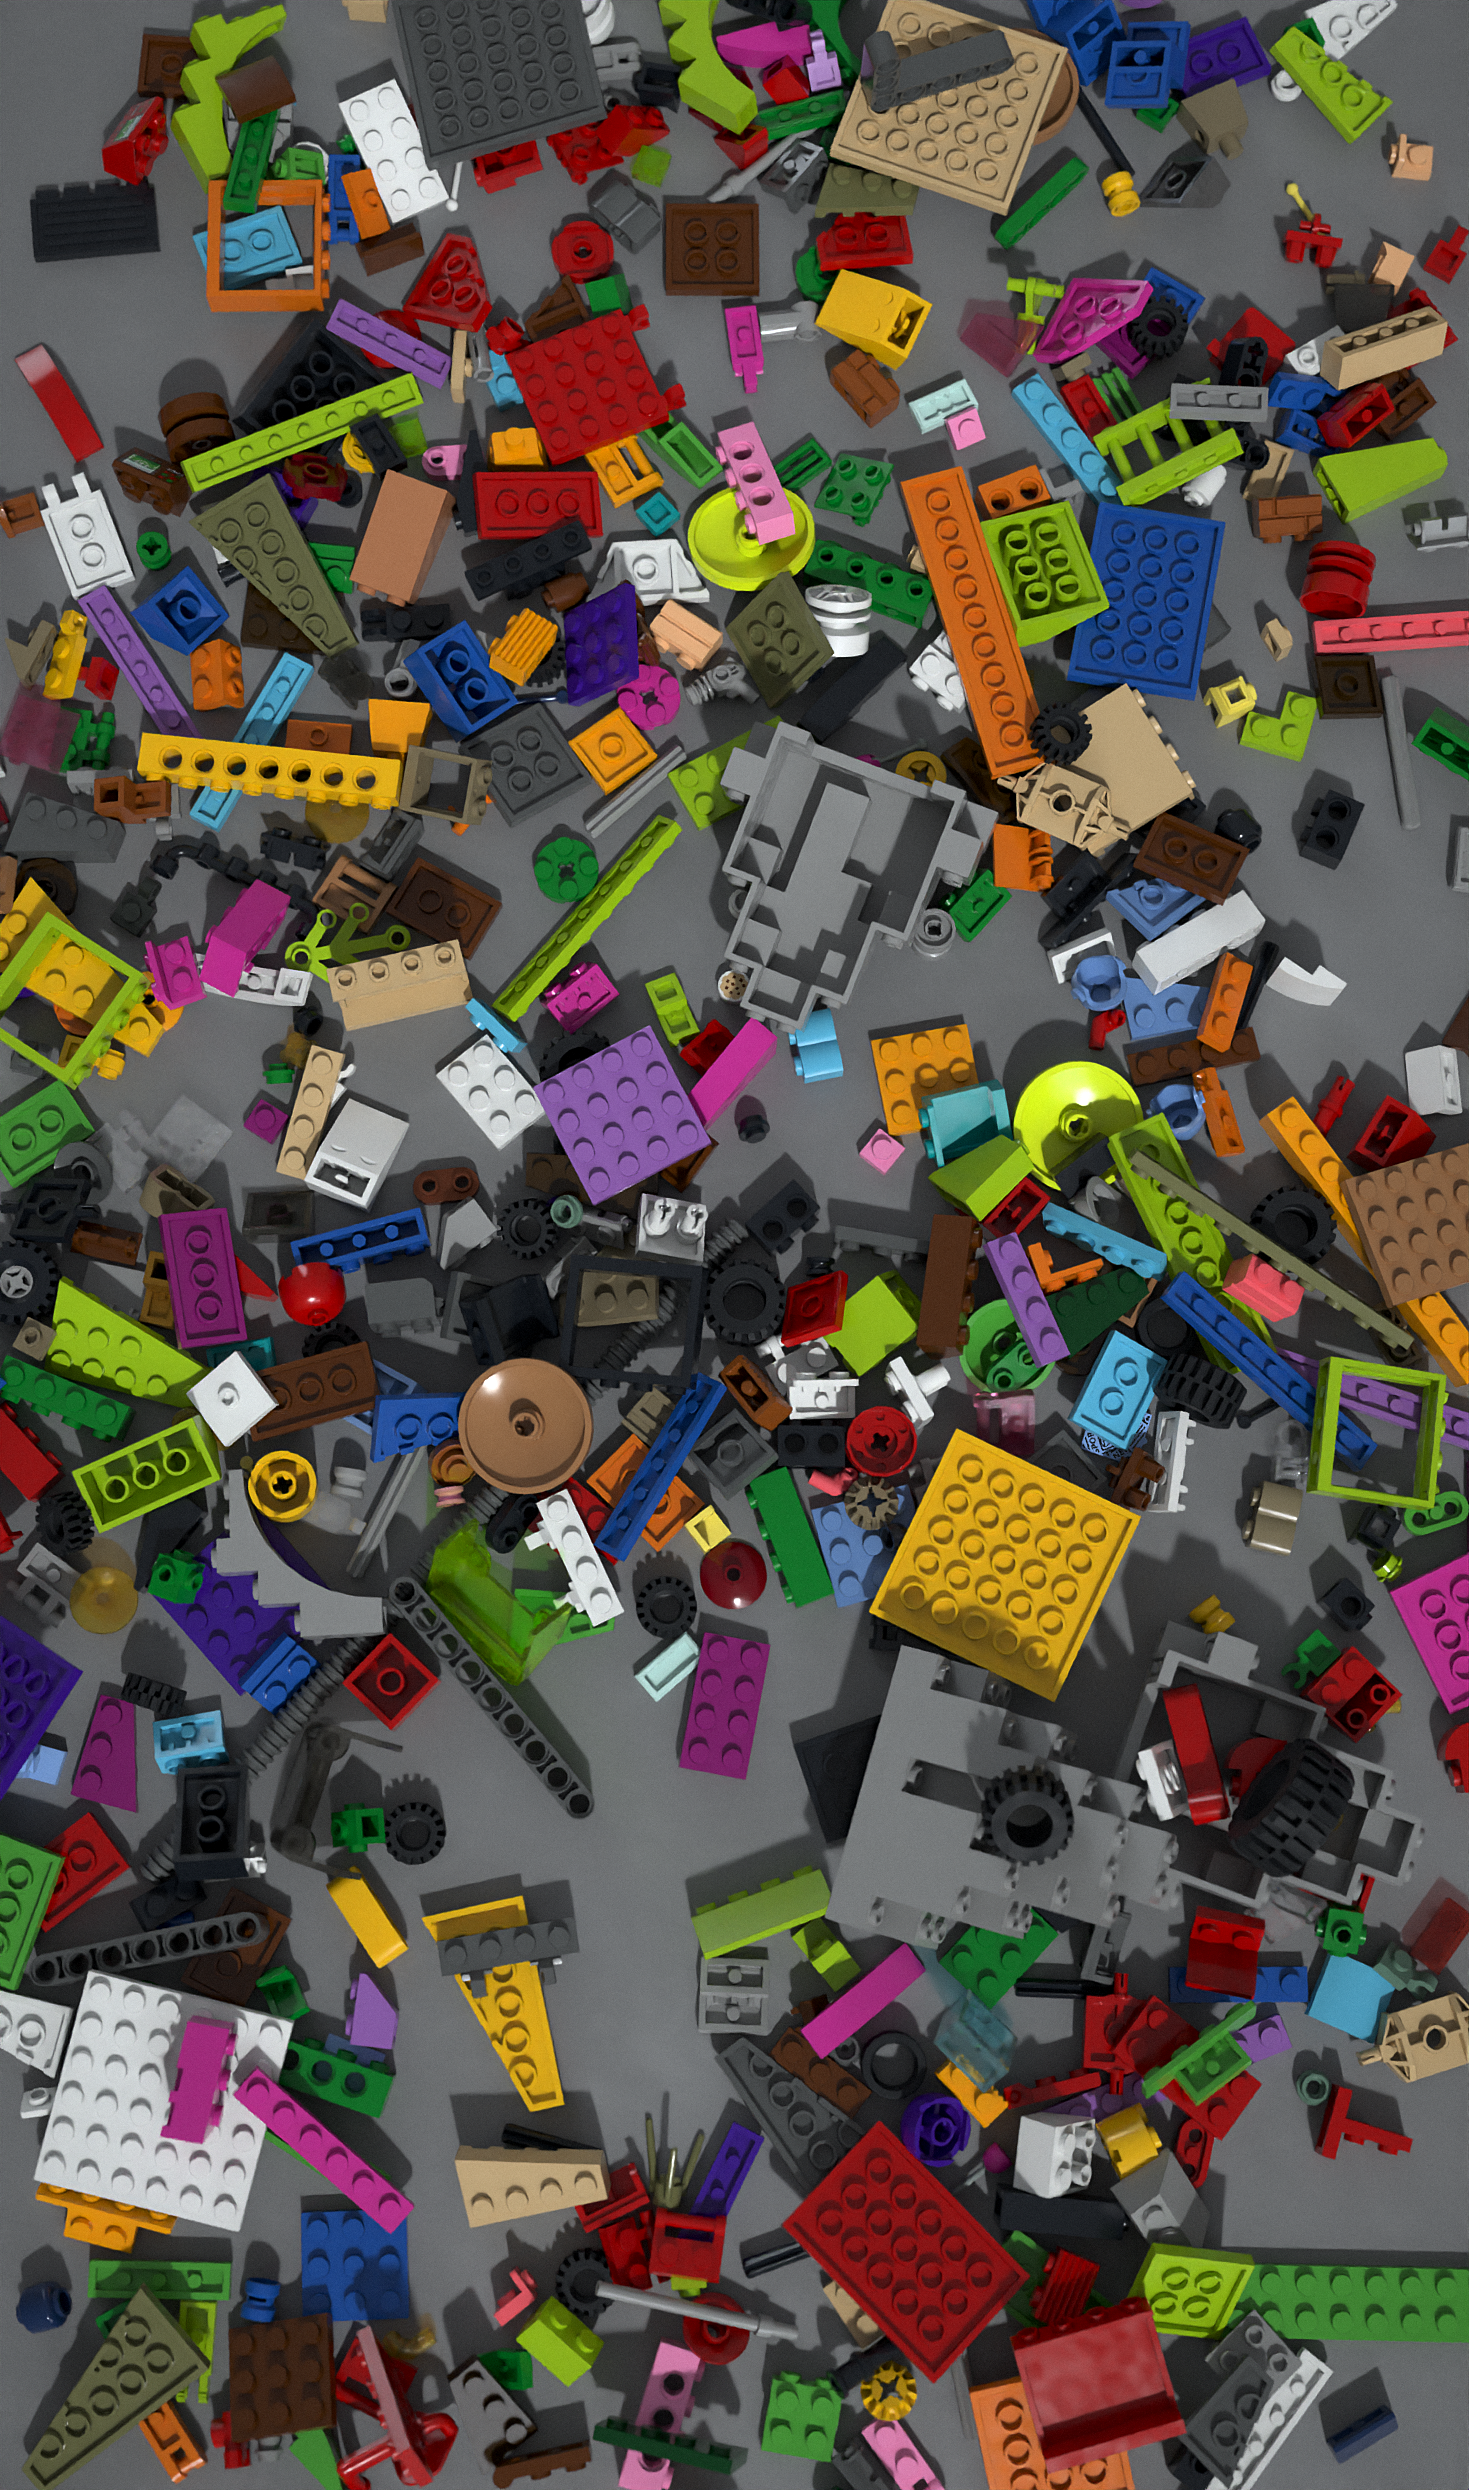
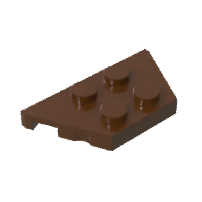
M569 275L564 276L559 288L552 296L548 295L541 303L540 309L532 313L524 323V329L531 344L591 321Z

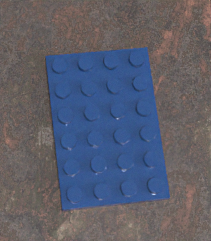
M1100 502L1090 556L1110 605L1108 609L1077 624L1067 680L1117 689L1127 683L1131 691L1137 688L1141 693L1194 701L1226 522Z

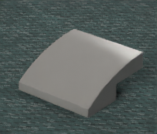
M701 1957L698 2033L767 2036L770 1960L711 1958L705 1960V1957Z

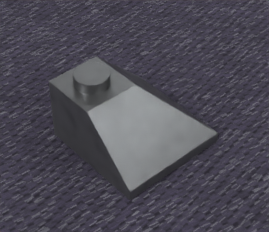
M1170 157L1140 197L1141 203L1139 207L1215 208L1222 201L1231 183L1215 157Z

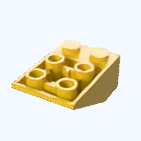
M841 269L816 319L815 325L860 349L862 352L871 355L890 368L897 370L908 358L933 304L905 288Z

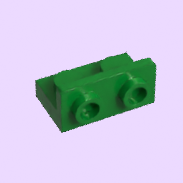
M976 868L970 886L962 883L961 888H956L953 892L945 894L939 900V907L937 909L950 914L955 922V932L965 942H971L1008 902L1012 895L1006 888L994 886V875L988 868Z

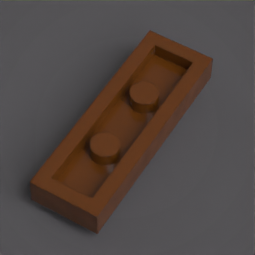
M790 2026L787 2027L768 2053L772 2059L851 2120L872 2093V2090L840 2065L836 2064L827 2055L820 2059L808 2041Z

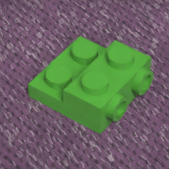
M782 2370L780 2375L772 2374L761 2450L831 2462L842 2399L834 2392L827 2377L818 2376L815 2378V2381L801 2379L802 2375L793 2371Z

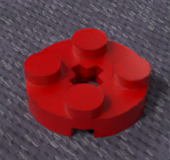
M572 222L565 226L564 231L558 237L556 235L553 240V264L560 273L561 279L569 275L575 284H586L607 278L614 262L612 238L608 233L606 235L603 230L599 229V225L593 222ZM581 247H585L587 252H592L586 258H580L575 253H579Z

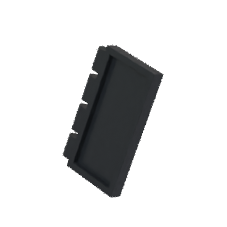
M141 180L138 186L126 182V191L121 190L120 182L96 184L95 194H91L89 185L64 187L63 197H60L58 188L41 189L35 191L36 199H30L33 253L36 263L161 252L156 192L154 188H149L148 180Z

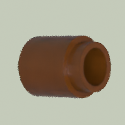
M571 571L544 583L545 591L541 592V597L548 610L553 608L556 613H559L585 601L584 597L590 594V590L583 574L580 571L576 573Z

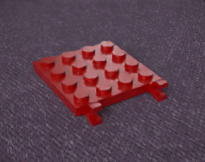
M645 304L633 308L627 316H624L622 310L618 309L505 355L508 368L541 438L552 467L669 421L668 411L686 406L685 392L681 383L670 387L660 396L633 337L632 332L650 327L649 313Z

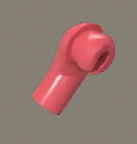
M846 1467L831 1476L814 1469L807 1483L831 1496H838L847 1492L849 1487L859 1479V1475L852 1467Z

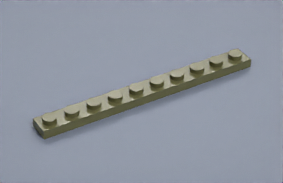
M1134 1147L1128 1155L1129 1162L1133 1164L1130 1169L1145 1180L1151 1176L1159 1181L1160 1185L1158 1188L1173 1199L1178 1194L1187 1200L1186 1207L1201 1218L1206 1213L1216 1221L1213 1225L1228 1236L1234 1232L1243 1238L1241 1245L1252 1253L1258 1255L1262 1251L1271 1257L1268 1263L1285 1274L1287 1270H1290L1299 1276L1296 1282L1308 1291L1313 1292L1317 1288L1326 1295L1323 1299L1325 1302L1338 1311L1345 1307L1353 1313L1351 1319L1366 1330L1370 1326L1376 1328L1381 1332L1379 1338L1391 1347L1396 1348L1399 1344L1408 1349L1415 1340L1410 1332L1137 1147Z

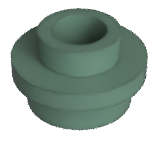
M572 1195L558 1197L551 1207L552 1220L563 1228L577 1226L583 1218L581 1202ZM567 1205L571 1210V1217L566 1213Z
M1309 2069L1299 2075L1296 2081V2091L1303 2102L1309 2105H1320L1329 2098L1331 2083L1323 2072ZM1312 2080L1317 2081L1319 2086L1315 2093H1309L1307 2089L1308 2083Z

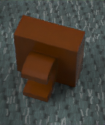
M827 1994L814 1996L800 2002L799 2006L790 2010L791 2015L802 2014L804 2025L826 2009L825 2007L829 2004ZM804 2025L795 2028L796 2032L802 2034L799 2029Z

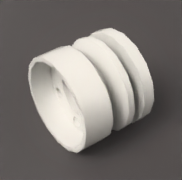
M818 585L805 590V601L808 603L809 609L834 651L831 657H853L866 653L868 651L869 627L861 622L870 619L871 610L868 607L872 603V594L867 590L845 585Z

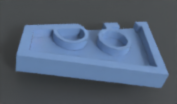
M1126 977L1127 993L1122 1000V1007L1126 1015L1130 1041L1199 1028L1210 988L1175 983L1153 996L1142 979Z

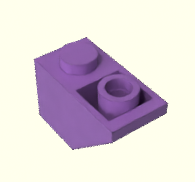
M362 1971L359 1973V1979L353 1978L350 1999L356 2000L354 2014H348L345 2035L351 2036V2045L392 2049L395 2047L399 2010L371 1972Z

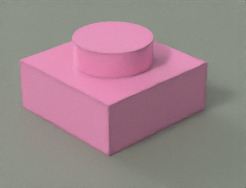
M974 407L944 419L955 450H960L986 438L977 409Z
M879 1128L861 1150L859 1156L885 1176L903 1154L905 1147Z

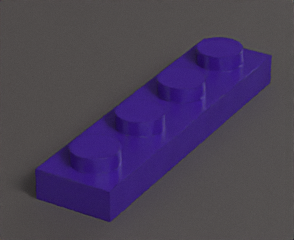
M735 2121L732 2122L688 2215L716 2218L717 2215L728 2216L765 2139L764 2136ZM681 2228L677 2238L713 2243L714 2233Z

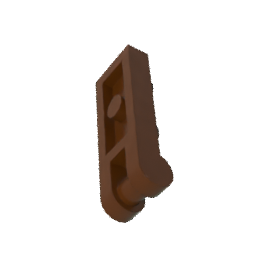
M590 2439L504 2458L495 2466L493 2482L496 2487L506 2489L517 2478L530 2476L531 2480H539L551 2476L552 2470L565 2468L566 2472L582 2470L587 2467V2462L592 2461L593 2452Z

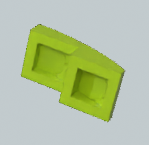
M675 972L644 984L670 1048L691 1041L700 1035L699 1028L688 1007L686 996Z

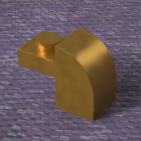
M150 1251L142 1282L146 1287V1294L139 1322L143 1325L174 1330L175 1324L164 1254Z

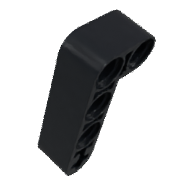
M1257 336L1234 339L1227 348L1218 385L1238 386V380L1240 379L1241 386L1260 387L1268 357V346L1265 340ZM1219 421L1223 431L1231 428L1234 429L1244 452L1221 465L1243 471L1260 470L1268 464L1270 452L1267 445L1262 441L1247 437L1251 422ZM1208 429L1205 434L1204 442L1211 439V435ZM1249 451H1250V454H1251L1250 461H1249V459H1248V452H1249Z

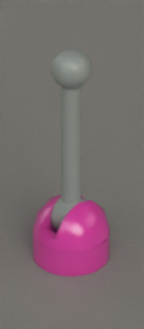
M920 738L916 744L879 759L872 754H863L855 759L881 768L882 764L916 750L925 751L929 747V742L925 738Z
M995 2141L983 2153V2166L952 2189L950 2193L955 2197L985 2172L989 2171L999 2174L1007 2170L1013 2163Z

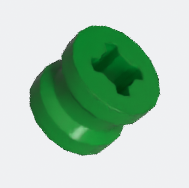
M154 531L146 532L139 537L136 550L144 567L151 571H161L168 567L171 563L172 553L165 537L159 532Z

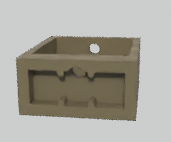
M409 745L398 809L463 824L481 825L487 810L485 801L487 789L492 781V761L429 747ZM434 758L471 766L463 813L426 805Z

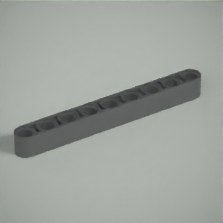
M401 1576L395 1579L389 1588V1596L392 1602L571 1818L577 1820L589 1817L594 1811L595 1800L587 1787L419 1583L408 1576ZM402 1581L410 1582L415 1589L414 1596L409 1601H400L395 1595V1588ZM423 1608L432 1609L436 1613L437 1619L435 1624L428 1628L421 1627L416 1619L419 1610ZM446 1634L453 1635L458 1640V1648L451 1654L441 1652L438 1647L439 1639ZM466 1661H474L480 1667V1673L474 1680H466L460 1674V1668ZM491 1687L497 1688L502 1696L499 1704L493 1707L486 1706L482 1701L483 1692ZM510 1714H517L523 1719V1727L516 1733H510L504 1728V1720ZM537 1740L542 1742L545 1746L543 1756L539 1759H530L526 1755V1746L531 1741ZM554 1767L563 1768L567 1774L565 1782L559 1786L551 1785L547 1779L549 1771ZM576 1794H584L588 1798V1806L582 1812H575L570 1809V1799Z

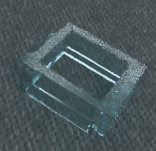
M968 1989L945 2010L934 2044L985 2093L1009 2072L1018 2037ZM984 2017H990L991 2022H985Z

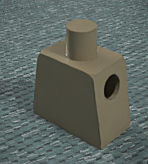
M1234 78L1181 101L1176 118L1203 153L1210 154L1222 148L1228 160H1233L1243 153L1244 148L1239 140L1245 136L1249 123Z

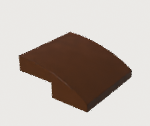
M273 55L215 77V82L227 106H230L238 124L296 102L295 93Z
M1406 368L1364 381L1371 384L1382 383L1395 407L1390 415L1374 427L1387 441L1393 440L1437 404L1420 377L1414 380Z

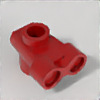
M505 316L497 326L490 327L485 335L489 340L487 344L490 349L500 356L504 352L511 353L531 345L528 340L521 339L524 335L523 329L508 316Z
M231 2411L222 2412V2417L213 2418L210 2426L211 2440L216 2449L225 2448V2452H223L225 2470L252 2466L248 2442L235 2443L231 2441Z

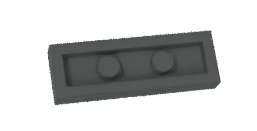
M837 1225L833 1244L840 1245L839 1249L843 1251L859 1252V1248L872 1250V1255L877 1257L891 1258L892 1254L905 1256L904 1260L907 1262L923 1264L924 1260L928 1259L930 1241Z

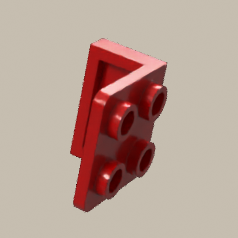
M1250 307L1220 342L1214 338L1206 347L1210 356L1208 361L1218 371L1222 372L1227 348L1234 339L1253 336L1261 337L1268 346V357L1260 387H1264L1282 366L1285 356L1296 349V345L1290 337L1256 308ZM1240 379L1238 380V386H1241Z

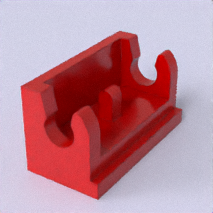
M634 2161L609 2173L611 2187L608 2199L574 2206L586 2233L650 2202V2195Z

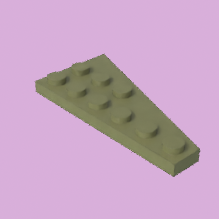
M266 474L188 521L329 658L335 659L360 644L271 474Z
M144 2282L25 2461L21 2470L38 2490H53L209 2369L211 2365L210 2360Z

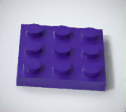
M623 583L564 614L568 705L579 707L639 678L635 585Z

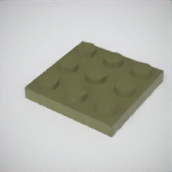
M789 572L779 573L725 628L770 709L778 708L834 654L832 647Z

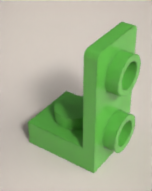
M288 147L267 170L264 180H322L324 185L326 180L323 153Z

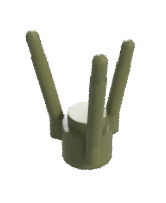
M647 2118L646 2138L650 2173L648 2191L654 2193V2205L666 2208H679L681 2197H687L688 2184L705 2136L704 2134L698 2135L681 2183V2177L675 2175L678 2153L676 2147L671 2148L667 2174H660L658 2180L653 2122L651 2118Z

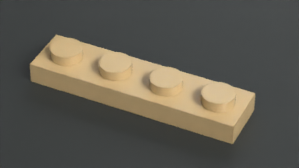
M316 1045L311 1046L276 1172L302 1180L305 1179L321 1143L346 1054Z

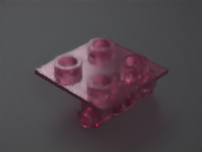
M19 694L0 742V755L8 757V761L17 766H21L23 762L59 774L81 715Z

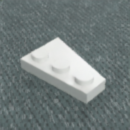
M1331 0L1304 11L1300 18L1305 20L1313 17L1325 40L1323 48L1325 49V55L1334 62H1337L1391 15L1398 5L1395 0Z

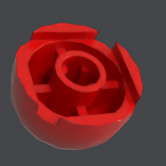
M310 1262L296 1266L291 1269V1276L285 1280L283 1275L279 1280L278 1292L285 1313L297 1323L309 1326L323 1325L334 1319L344 1307L347 1297L344 1276L339 1268H337V1271L330 1269L328 1263Z

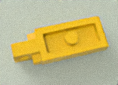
M75 610L64 611L59 623L61 630L53 646V657L45 677V687L42 695L49 700L71 698L74 694L88 640L84 637L87 617Z

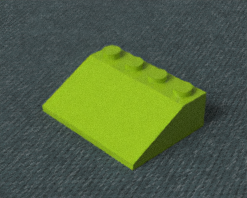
M1069 500L980 522L1019 648L1044 642L1109 608V601Z

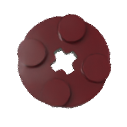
M311 452L295 453L290 461L287 458L282 472L284 481L292 488V494L299 499L314 497L332 502L340 501L346 487L348 474L339 463L336 462L334 467L326 463V456Z

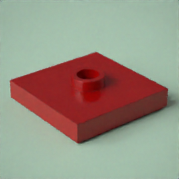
M843 1270L788 1288L781 1343L787 1348L842 1330L848 1275Z

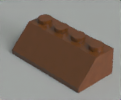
M933 1215L916 1345L933 1360L963 1355L964 1345L967 1346L969 1344L970 1327L967 1325L968 1313L973 1312L975 1301L974 1293H971L972 1280H977L979 1263L978 1260H975L977 1248H981L983 1242V1229L979 1228L980 1225L973 1217Z

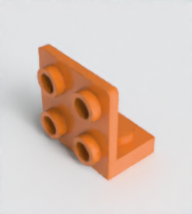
M1040 1242L1027 1246L1024 1251L1045 1297L1062 1291L1061 1288L1066 1286V1284L1073 1283L1075 1286L1091 1280L1098 1275L1097 1272L1104 1265L1102 1258L1051 1274L1050 1269H1053L1051 1255L1048 1250L1042 1249Z

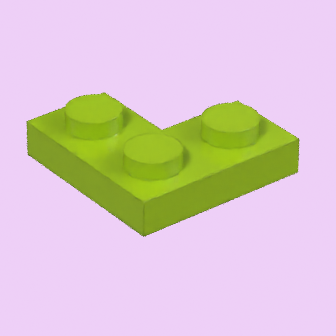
M1288 691L1279 719L1249 711L1239 744L1300 762L1304 755L1317 709L1316 699Z

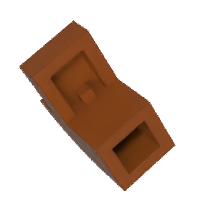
M125 775L94 779V811L103 817L126 824H145L147 818L171 816V784L166 780L135 784Z

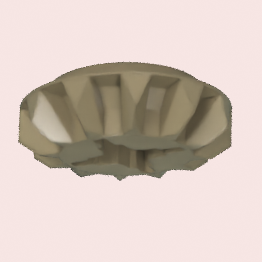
M866 1476L856 1480L849 1487L844 1504L849 1519L856 1526L866 1530H878L882 1526L888 1525L897 1514L899 1499L894 1487L880 1477ZM869 1489H871L875 1499L886 1500V1502L876 1506L875 1517H872V1512H870L868 1506L857 1505V1503L867 1500Z

